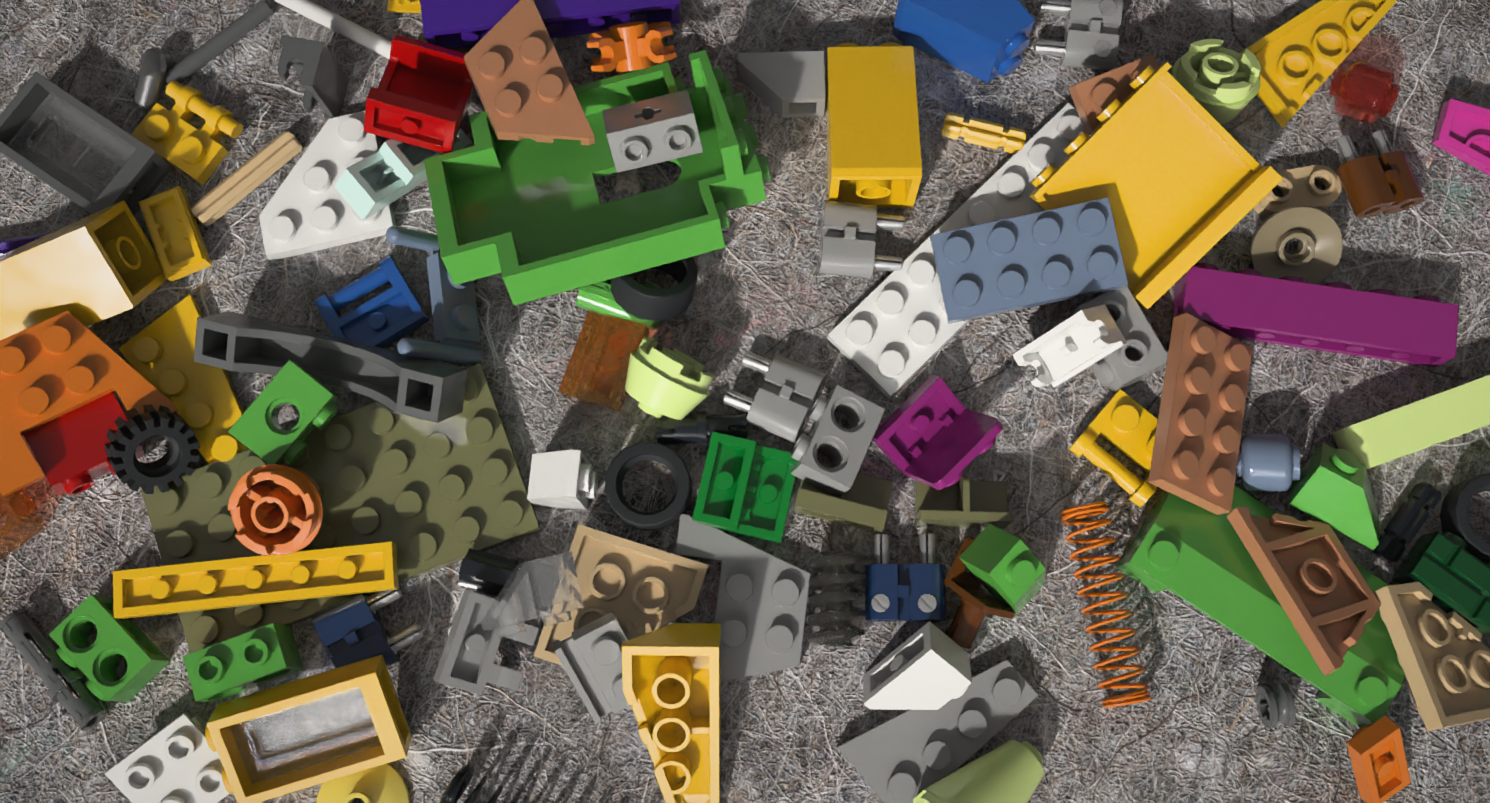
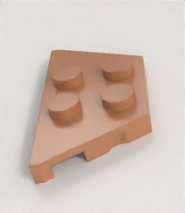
M520 0L464 56L468 72L497 138L515 141L529 138L536 142L554 143V139L580 140L581 145L589 146L595 144L594 133L534 0Z
M1236 507L1227 516L1228 520L1324 677L1332 674L1344 663L1343 657L1348 649L1357 643L1364 632V625L1374 617L1381 606L1380 602L1329 524L1312 520L1299 521L1292 516L1275 513L1270 518L1250 515L1249 507Z

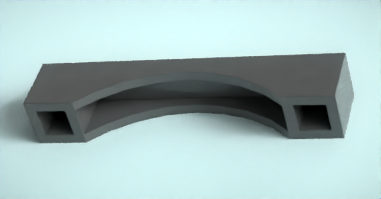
M231 311L197 318L194 362L236 372L277 375L283 366L291 360L298 363L320 382L370 397L388 406L396 413L438 423L463 411L468 374L467 368L430 359L406 357L396 351Z

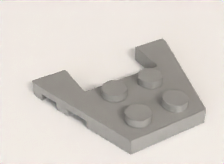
M681 514L675 555L722 562L714 623L721 624V682L799 667L810 573L721 530L692 521L693 517L687 514Z

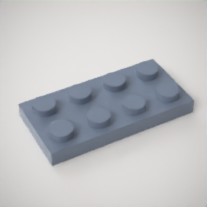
M1108 197L930 235L948 324L1126 288L1128 285Z

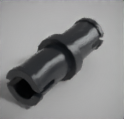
M705 411L696 412V416L684 417L682 420L656 417L657 430L675 429V433L657 434V443L662 445L697 443L698 447H707V442H710L712 432L747 439V429H728L730 425H746V414L741 412L740 414L705 416Z

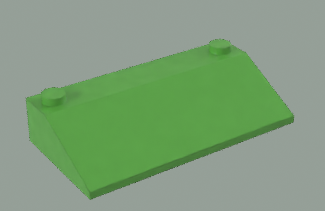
M1234 486L1231 512L1236 507L1244 506L1249 507L1250 515L1270 518L1277 513L1242 489ZM1165 491L1116 568L1154 593L1167 589L1276 660L1318 688L1319 692L1315 699L1355 726L1372 725L1382 718L1401 688L1405 673L1398 662L1396 650L1387 627L1380 616L1379 609L1374 617L1364 625V632L1357 643L1352 645L1343 657L1344 663L1332 674L1324 677L1228 520L1227 516L1230 513L1216 515ZM1354 562L1372 592L1389 586V584Z

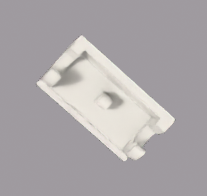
M1104 304L1080 310L1014 353L1013 357L1018 366L1031 364L1036 369L1038 376L1030 381L1033 386L1040 388L1052 384L1053 388L1120 349L1127 342Z

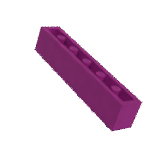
M1196 263L1175 283L1171 329L1174 317L1188 313L1237 339L1437 367L1456 357L1459 305L1442 303L1441 298L1431 295L1408 298L1396 296V292L1389 289H1373L1366 292L1352 290L1351 285L1341 282L1317 285L1307 283L1305 278L1299 276H1284L1276 279L1262 277V273L1257 270L1243 269L1234 273L1220 271L1213 264Z

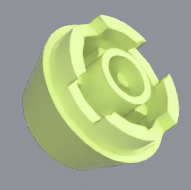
M1199 40L1190 44L1188 52L1175 62L1172 76L1220 125L1232 121L1259 92L1261 65L1256 56L1246 48L1243 55L1234 50L1223 48L1224 40Z
M643 337L637 350L630 352L625 391L639 401L638 407L646 413L657 418L665 415L673 419L682 420L710 395L708 388L715 375L709 372H702L705 366L675 348L673 351L667 348H663L660 351L655 348L658 343L655 339Z

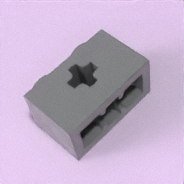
M688 90L602 110L606 135L617 173L703 152Z

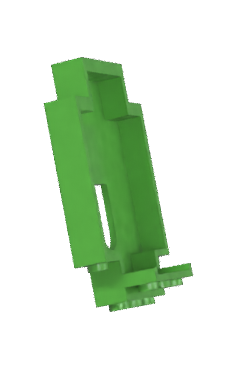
M706 50L689 54L695 85L691 88L685 89L682 77L674 79L669 62L573 87L595 136V144L589 146L581 145L580 140L554 139V143L536 142L529 138L521 139L520 141L500 140L495 134L486 111L469 115L475 146L424 159L441 258L453 284L458 285L501 273L513 305H518L725 248L722 229L730 227L726 211L766 201L763 182L771 180L764 154L756 156L754 151L759 149L753 123L746 125L743 119L748 118V113L742 93L734 94L729 78H723L720 66H711ZM688 90L703 152L669 160L681 168L679 178L671 185L600 204L594 178L616 173L606 135L602 110Z

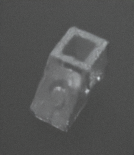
M572 551L526 561L517 565L481 621L483 631L496 628L498 637L526 631L524 621L542 617L544 626L572 620L570 611L584 607Z

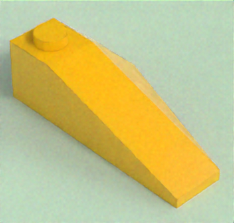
M673 623L623 642V693L628 705L631 704L639 725L638 732L643 744L646 743L655 767L654 773L665 802L720 803L721 624Z

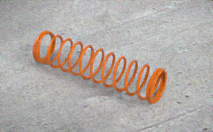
M1105 501L1072 506L1061 510L1059 514L1062 515L1060 517L1061 522L1066 525H1088L1067 534L1065 537L1066 541L1070 543H1093L1071 552L1069 558L1074 561H1098L1077 569L1073 576L1078 579L1107 578L1080 588L1076 594L1081 597L1113 596L1083 607L1080 612L1085 615L1119 614L1092 623L1085 628V631L1088 633L1126 632L1090 645L1088 649L1094 652L1130 651L1099 661L1094 664L1093 668L1096 670L1137 669L1103 680L1097 684V687L1101 689L1141 688L1126 694L1102 698L1100 700L1102 702L1101 706L1109 708L1150 701L1153 697L1150 696L1152 692L1148 691L1150 686L1144 683L1109 684L1140 674L1146 669L1143 665H1105L1138 654L1142 650L1140 647H1098L1132 636L1138 630L1135 628L1092 629L1126 618L1133 613L1129 609L1088 611L1129 595L1127 591L1084 592L1120 580L1125 576L1123 573L1079 574L1121 558L1119 555L1075 556L1081 552L1116 541L1117 538L1115 537L1071 538L1079 533L1112 523L1113 520L1067 521L1108 512L1110 509L1108 507L1109 503Z

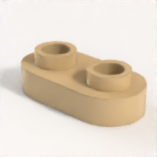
M1311 165L1276 171L1283 180L1275 187L1282 191L1283 197L1275 196L1271 190L1254 207V210L1266 218L1279 210L1291 206H1311L1324 210L1339 197L1342 188L1341 181L1333 169L1324 165ZM1314 180L1322 182L1325 190L1318 189L1315 186Z

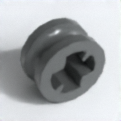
M1285 683L1275 684L1272 690L1267 685L1258 686L1256 689V704L1260 719L1265 727H1276L1279 721L1284 726L1293 725L1296 719V709L1289 687Z

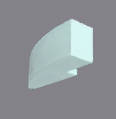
M461 128L452 152L470 147L472 144ZM389 139L383 143L378 152L346 168L334 187L360 218L365 220L427 180L424 159L444 153Z

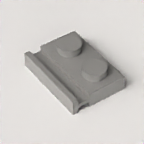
M614 611L572 632L571 637L561 642L558 639L552 643L557 657L595 724L602 721L601 717L611 712L616 714L631 706V704L628 705L623 693L622 643L629 639Z

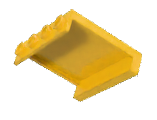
M1168 62L1158 66L1156 69L1150 64L1145 67L1129 84L1134 91L1122 103L1117 98L1112 100L1096 116L1101 124L1089 136L1084 131L1080 132L1064 148V152L1068 157L1056 168L1051 163L1047 165L1031 181L1036 188L1028 195L1043 211L1108 197L1127 276V286L1139 307L1149 309L1283 180L1271 166L1262 167L1168 72L1172 67Z

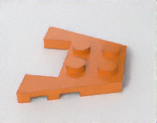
M69 311L60 313L0 340V493L3 497L46 477L22 437L24 433L113 391L117 392L127 411L136 408L139 414L144 413L143 405L152 404L156 411L162 405L168 407L172 413L174 411L178 413L176 406Z

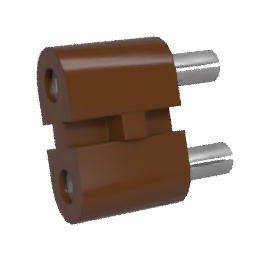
M1384 130L1375 131L1370 135V140L1376 152L1375 155L1359 157L1349 135L1341 136L1335 140L1336 147L1343 161V164L1336 171L1349 200V206L1356 218L1376 216L1381 211H1383V214L1403 211L1424 200L1405 152L1393 151Z

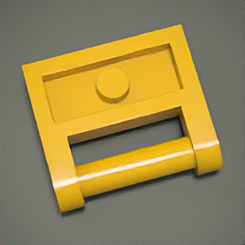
M1119 389L1074 441L1069 450L1079 458L1082 455L1085 456L1130 494L1129 500L1139 508L1146 503L1157 489V486L1148 483L1158 419ZM1099 434L1148 474L1143 481L1095 442Z

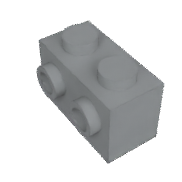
M1128 286L1108 291L1078 306L1072 314L1073 316L1082 309L1105 304L1125 338L1126 345L1092 365L1099 382L1104 386L1108 385L1113 394L1119 389L1122 390L1161 370L1167 364L1168 357L1167 352Z

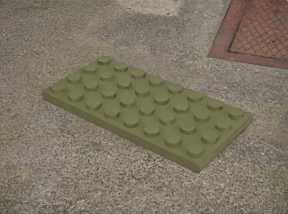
M481 363L467 368L468 374L462 413L436 423L396 413L388 406L377 401L334 417L322 430L315 427L304 440L308 447L299 459L292 465L286 462L283 464L308 474L318 485L322 496L323 518L321 527L311 543L299 551L392 541L396 543L398 581L401 584L463 560L469 548L487 551L542 530L534 506L527 500L528 489L486 372ZM249 449L236 454L229 461H217L195 469L191 476L186 473L180 475L184 483L178 487L174 481L167 483L170 491L161 493L157 486H154V494H145L141 490L164 566L262 555L248 549L236 538L235 534L238 531L232 521L230 510L228 511V502L239 479L256 467L268 465L266 461ZM369 592V593H367V594H368V595H372V594H375L376 592ZM353 594L182 612L178 614L189 651L193 653L270 623L294 625L312 618L314 615Z

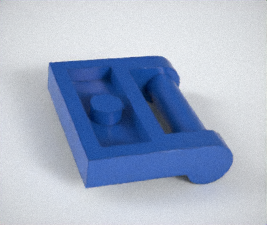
M390 255L379 261V267L329 296L324 293L314 299L315 305L334 337L384 348L429 321V318ZM390 281L393 287L340 317L339 310Z

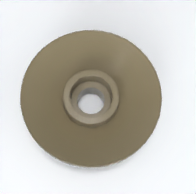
M1311 206L1284 208L1269 216L1257 229L1250 249L1253 268L1261 272L1262 277L1279 279L1284 276H1299L1305 278L1307 283L1318 285L1332 274L1340 261L1343 250L1342 234L1336 222L1320 209ZM1298 238L1299 244L1294 250H1285V244L1290 239Z

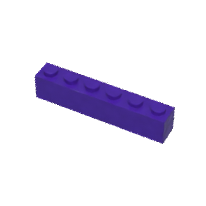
M420 0L423 32L427 43L451 50L472 48L520 0ZM534 0L550 38L591 34L609 30V27L636 21H647V24L665 21L671 24L680 23V0Z

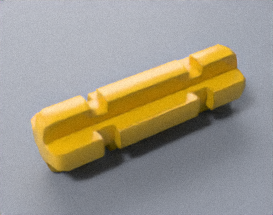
M947 112L942 126V135L944 137L958 140V137L961 136L965 137L964 142L996 150L998 146L1004 147V152L1012 154L1023 149L1026 141V131L1024 129L1010 126V129L1006 130L1003 129V124L970 117V120H966L963 114Z

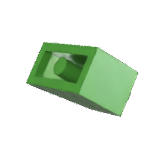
M1322 443L1301 469L1300 480L1292 481L1289 505L1322 523L1329 524L1331 528L1374 550L1379 544L1380 518L1365 465L1360 463L1359 459L1351 452L1344 449H1334Z
M988 524L959 556L960 560L992 596L1016 612L1014 617L1040 590L1045 582L1046 568L1020 538L992 524Z

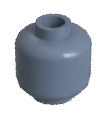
M1284 433L1246 434L1241 439L1236 476H1241L1242 485L1248 491L1288 490L1292 485V480H1300L1299 444H1291L1289 436Z

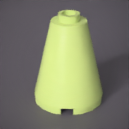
M1009 740L923 789L913 799V803H1028L1045 775L1041 765L1044 762L1043 757L1029 742L1022 741L1020 743L1016 740Z

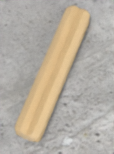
M288 130L283 131L193 204L190 209L191 212L203 225L210 226L301 152L303 148L301 143Z

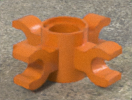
M636 21L609 27V30L591 33L588 35L587 48H599L602 54L592 58L594 64L591 65V71L610 72L616 68L617 72H628L654 66V63H663L675 59L677 55L676 52H673L675 50L674 45H663L662 43L663 37L673 34L671 23L665 21L647 24V21Z

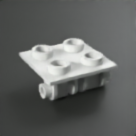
M185 712L105 772V775L132 803H218L230 794L222 780L223 765L218 752L210 749L204 734L207 724L198 715L190 719Z

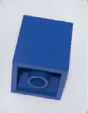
M898 0L892 33L898 40L988 83L999 74L1002 77L1010 75L1020 66L1023 61L1021 58L1023 51L1030 43L1029 35L1035 19L1019 0Z

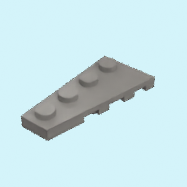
M1004 660L974 675L972 683L962 696L957 699H951L938 710H907L836 748L883 803H913V799L920 791L955 772L1039 695L1008 660Z

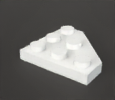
M365 111L328 119L260 213L259 220L265 255L271 261L384 236L389 227L396 226L392 203L362 220L334 187L346 168L378 152L381 148L378 135L364 132Z

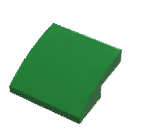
M712 432L692 521L780 544L795 476L790 473L796 460L790 457L791 452L756 445L757 441Z

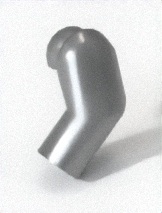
M151 48L141 55L139 82L133 100L135 105L151 110L157 103L165 74L173 65L172 58L167 52L161 51L159 48Z

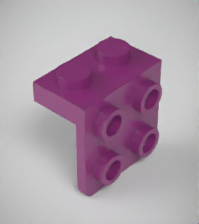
M931 375L876 430L872 440L901 474L941 490L956 483L962 477L964 468L977 455L986 452L993 446L996 436L1003 429V425L995 417L966 409L941 377Z

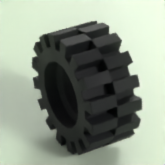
M152 404L143 405L144 413L139 414L136 408L130 409L127 412L131 419L126 422L119 416L114 421L118 430L109 429L106 436L110 443H104L105 452L108 455L107 460L123 484L127 483L129 488L136 492L141 487L145 494H154V486H157L161 493L170 491L167 483L174 481L177 487L183 484L184 480L180 475L184 472L191 476L195 470L190 461L199 462L200 455L196 449L200 448L199 441L194 436L195 433L181 415L176 411L172 413L168 407L160 405L159 410L156 411ZM156 435L169 439V450L160 459L150 463H143L136 459V448L145 439Z

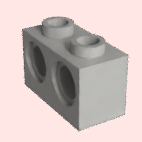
M836 385L826 397L819 394L808 415V418L814 421L808 435L802 433L799 436L790 457L795 459L796 462L790 474L837 498L842 496L853 485L885 409L839 385ZM834 412H840L849 419L850 429L843 428L837 424ZM817 450L825 451L831 456L833 468H826L819 463L816 456Z

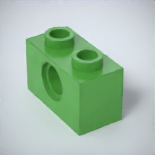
M289 360L228 432L268 464L283 465L286 462L292 465L307 449L308 444L304 440L315 427L322 430L336 415L338 408L334 404L340 397L298 363ZM293 404L299 411V422L294 428L285 430L279 424L278 415L283 407Z

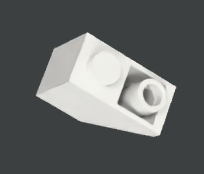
M570 449L532 454L527 500L534 506L587 510L588 499L596 498L598 472L593 471L592 464H590L583 452Z

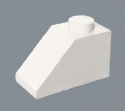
M929 621L864 674V705L869 709L938 710L951 699H957L962 696L972 683L969 653Z

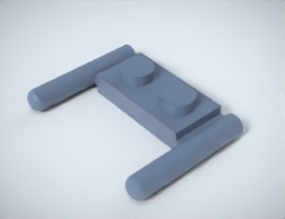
M398 226L389 227L386 231V239L389 243L429 251L431 255L426 260L435 342L403 338L397 344L398 353L406 357L465 365L481 363L482 352L476 345L481 342L474 280L458 285L453 284L441 258L437 235Z

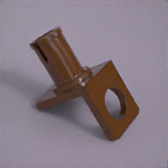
M973 537L965 538L944 580V584L958 593L959 598L962 600L949 628L944 634L959 646L967 649L972 648L973 641L987 614L1013 619L1016 613L980 587L981 582L971 571H965V564L960 560L959 556L976 539Z

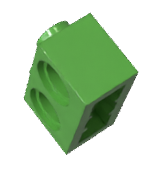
M91 594L49 634L59 646L56 650L59 657L69 666L76 669L79 668L89 679L86 682L88 689L103 701L129 702L170 663L169 659L131 618H114L113 599L110 597ZM95 625L97 628V638L89 646L87 633ZM124 657L127 661V671L119 679L116 673V666L119 660Z
M270 623L183 656L195 701L218 702L304 669L292 627L278 623Z

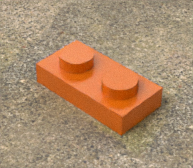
M1383 716L1372 725L1361 727L1347 742L1359 796L1366 803H1383L1411 783L1400 727L1387 716Z

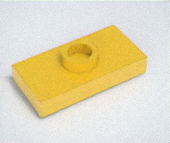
M177 186L139 201L164 275L168 280L173 282L212 266L196 219L190 210L191 206L184 189Z

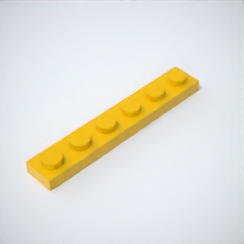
M391 541L297 551L284 555L270 554L113 571L114 618L126 619L399 589L396 543Z

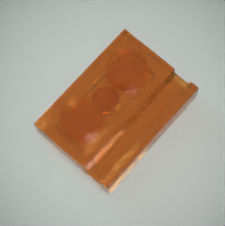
M588 311L558 392L565 397L577 398L586 403L621 412L627 395L625 384L630 352L637 350L643 337H648L651 330L641 323L609 315L602 316L593 311Z

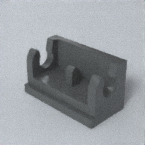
M282 35L280 45L283 48L278 62V73L282 80L286 81L290 75L289 69L292 66L301 78L300 85L305 89L303 106L307 113L313 111L316 99L324 110L326 120L340 116L349 79L324 42Z

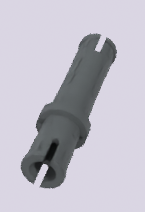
M26 609L16 610L0 622V630L7 635L26 662L30 664L49 688L47 695L53 702H60L82 731L94 727L106 717L108 710L99 703L85 685L86 677L80 670H73L71 666L59 657L53 643L49 641L30 618ZM30 641L34 643V645L43 654V656L47 659L48 662H46L42 658V656L38 653V651L34 648ZM58 676H60L64 680V682L68 685V688L73 692V694L76 695L77 698H75L72 695V693L67 689L66 685Z

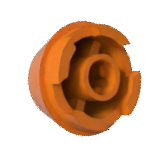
M268 464L248 471L235 485L228 502V511L230 510L232 521L238 531L235 534L236 538L248 549L262 555H284L303 549L316 537L322 524V496L318 485L305 472L284 465Z

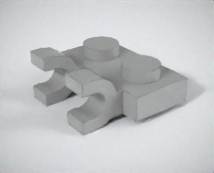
M465 589L433 680L440 684L478 695L483 694L486 682L518 691L524 673L493 663L502 636L533 646L539 628L510 619L509 615L512 604Z

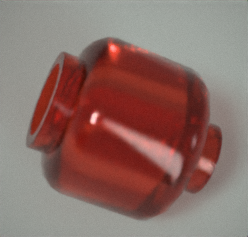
M1357 61L1350 66L1347 72L1342 70L1337 72L1331 84L1329 95L1336 97L1334 101L1336 113L1371 124L1376 122L1380 116L1388 117L1402 85L1396 84V74L1392 70L1368 62Z

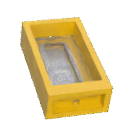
M383 655L219 703L205 727L208 746L212 751L218 752L223 765L222 780L224 786L229 793H234L237 803H259L406 758L412 739Z

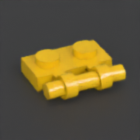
M174 80L167 85L165 93L175 100L173 108L169 111L156 103L131 135L203 186L229 153L222 145L217 143L224 133L232 138H237L243 131V125L233 119L232 112L223 106H214L204 100L203 94L190 85L183 86ZM194 114L205 120V124L200 131L188 123Z

